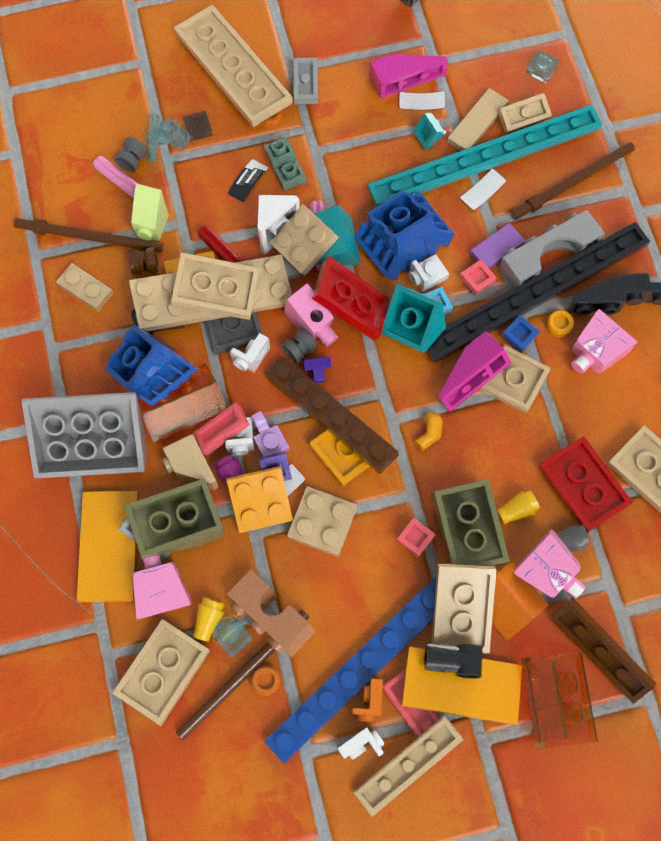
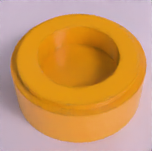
M563 310L553 312L546 323L548 332L559 338L567 336L574 326L573 317Z

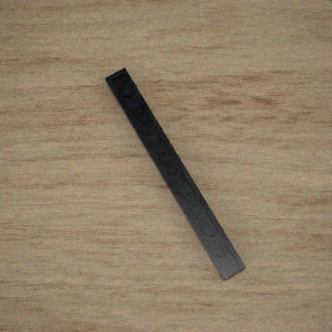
M636 222L447 324L444 331L428 348L426 353L433 364L469 345L485 331L488 333L493 332L518 318L519 315L522 316L647 247L650 240Z

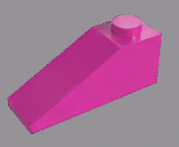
M390 54L385 57H378L370 62L369 77L380 99L445 76L448 59L446 56Z
M487 331L465 347L438 395L449 412L512 363L505 349Z

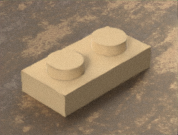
M544 93L502 107L497 111L505 134L552 117Z
M73 263L56 281L58 287L96 312H99L114 294L111 288Z

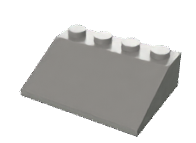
M136 392L22 399L34 478L145 472L148 462V451Z

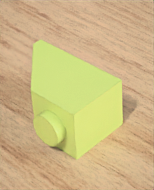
M136 184L131 220L135 235L143 240L152 239L160 241L169 217L162 191Z

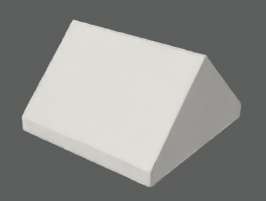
M259 195L258 234L261 253L264 255L274 248L269 242L300 208L297 196Z

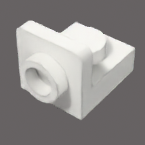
M435 254L420 263L417 260L412 261L409 278L414 286L418 285L421 291L425 292L448 279L449 272Z
M259 333L255 340L252 339L248 343L245 350L246 354L232 348L230 355L233 365L242 371L248 369L255 373L270 350L269 338Z
M251 417L246 418L249 423L248 427L230 440L225 441L228 453L242 456L248 454V451H254Z
M365 728L337 749L344 759L350 756L354 760L367 750L364 744L368 742L376 755L381 756L384 752L380 747L384 745V742L375 729L370 732L368 728Z

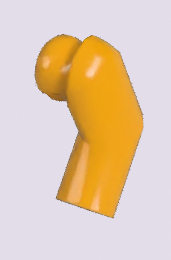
M429 412L424 417L425 424L427 425L426 433L415 440V444L421 451H424L441 438L443 420L439 414Z

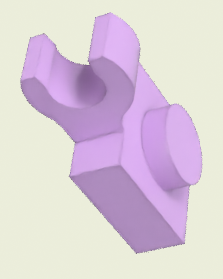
M261 411L251 416L259 432L253 439L263 457L290 450L278 426L275 425L269 428Z

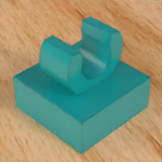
M425 113L413 129V133L424 149H431L446 133L432 113Z

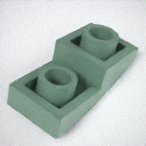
M286 137L263 145L270 164L284 191L307 183L306 175L297 162L295 151Z

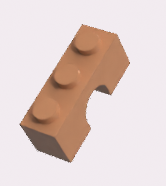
M252 570L227 593L233 601L230 605L231 608L239 616L243 617L246 614L252 619L249 625L260 636L265 632L271 638L268 643L279 654L285 651L292 658L315 633L310 623L290 605L278 615H267L268 606L277 596L270 586Z

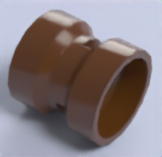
M155 247L146 248L145 251L129 250V263L133 276L141 275L145 271L150 273L159 272Z

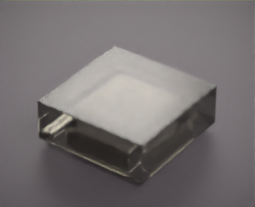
M206 111L182 117L190 142L213 136Z

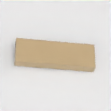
M489 88L451 133L447 143L459 151L474 147L499 117L497 111L502 107L508 106L509 100Z

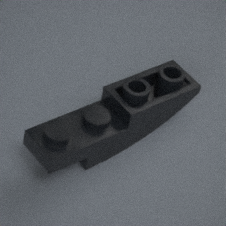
M649 273L611 278L597 283L573 297L568 307V313H576L583 316L596 313L600 309L606 315H613L620 312L625 303L628 305H638L653 302L655 305H661V282H650Z

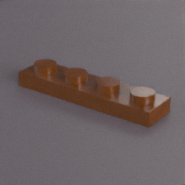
M573 597L550 617L633 704L655 687L656 683Z

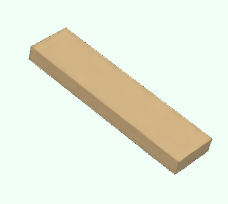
M444 715L353 793L371 817H373L464 739Z

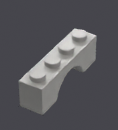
M588 210L580 214L574 213L559 226L556 224L552 225L543 235L539 237L533 236L520 248H512L505 252L499 269L510 285L515 288L540 274L542 269L540 257L552 250H566L576 255L601 241L605 232Z

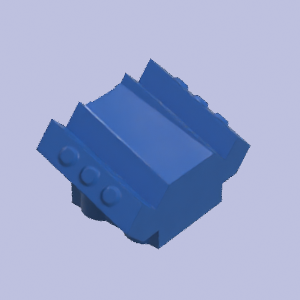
M401 191L367 213L369 221L360 226L355 239L386 278L397 280L401 270L410 271L412 261L417 260V262H420L430 255H435L440 245L448 247L454 233L423 195Z
M133 325L124 335L117 351L110 356L105 370L127 390L136 392L140 399L151 406H155L159 401L167 398L169 393L177 390L180 384L188 381L190 376L198 371L199 368L178 354L174 348L166 344L164 340L155 334H150Z

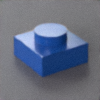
M519 315L503 332L502 337L522 353L539 335L540 331Z

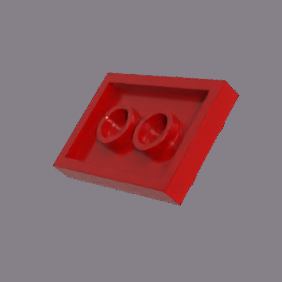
M330 256L326 258L322 263L312 299L372 340H376L381 336L390 298Z
M584 436L538 466L580 525H584L587 533L633 503Z

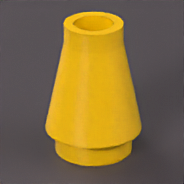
M531 490L518 493L503 507L499 508L497 512L505 525L511 521L536 515L535 512L540 509V506Z
M203 597L202 602L198 603L193 637L209 642L212 633L225 613L223 611L224 603Z

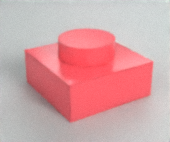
M479 260L460 274L461 280L475 296L494 284L497 279L482 260Z
M413 518L396 541L419 558L436 534Z

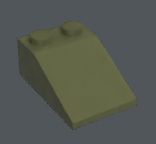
M205 478L124 505L142 559L199 547L223 538L224 529Z
M489 479L434 491L431 494L437 522L451 564L493 566L510 562Z

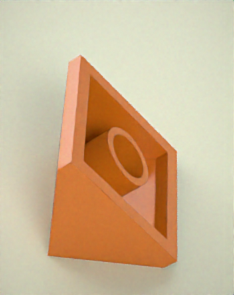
M512 562L496 573L492 625L506 642L549 605L531 584L514 573L516 566Z

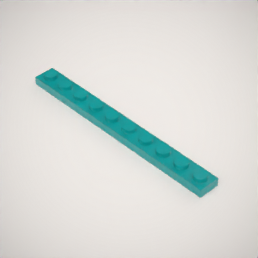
M589 105L368 184L367 190L375 207L401 191L411 194H422L598 131L602 127V122L593 106Z

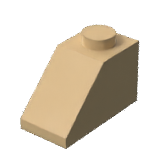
M193 434L163 448L167 457L162 458L169 473L174 471L178 479L190 483L205 478L209 489L215 490L219 488Z

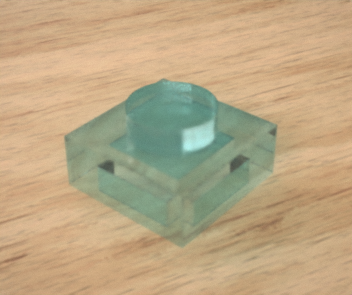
M539 50L527 66L526 73L547 83L557 69L560 60Z
M234 616L212 635L231 658L253 639Z

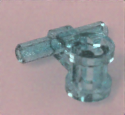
M154 113L149 115V130L146 131V143L148 144L147 160L149 162L157 161L158 145L169 143L175 149H183L187 146L190 134L184 127H180L177 121L168 118L159 126V116Z

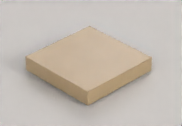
M504 344L503 348L512 363L479 390L527 414L551 368Z

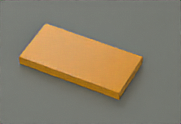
M138 491L83 492L77 602H135L133 573L136 572L137 543L119 531L118 528L127 517L124 505L139 501Z
M408 647L401 700L402 707L511 725L518 724L522 665L482 659V678H461L455 676V673L424 670L425 649Z

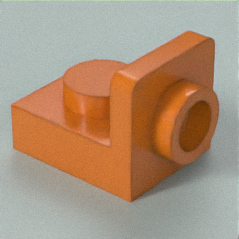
M371 679L370 686H364V703L369 704V709L352 708L351 715L357 716V721L375 722V717H381L383 679Z

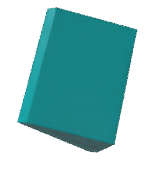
M339 205L314 213L339 236L315 265H322L323 261L329 256L341 265H360L361 259L355 239L352 217Z
M396 284L381 333L424 353L446 328L443 303L406 286Z

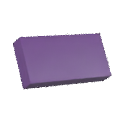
M509 223L470 251V255L476 262L482 260L491 269L502 261V256L505 252L512 248H520L526 240Z

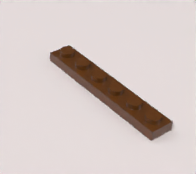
M285 357L279 359L264 373L267 380L379 474L399 456L398 450Z

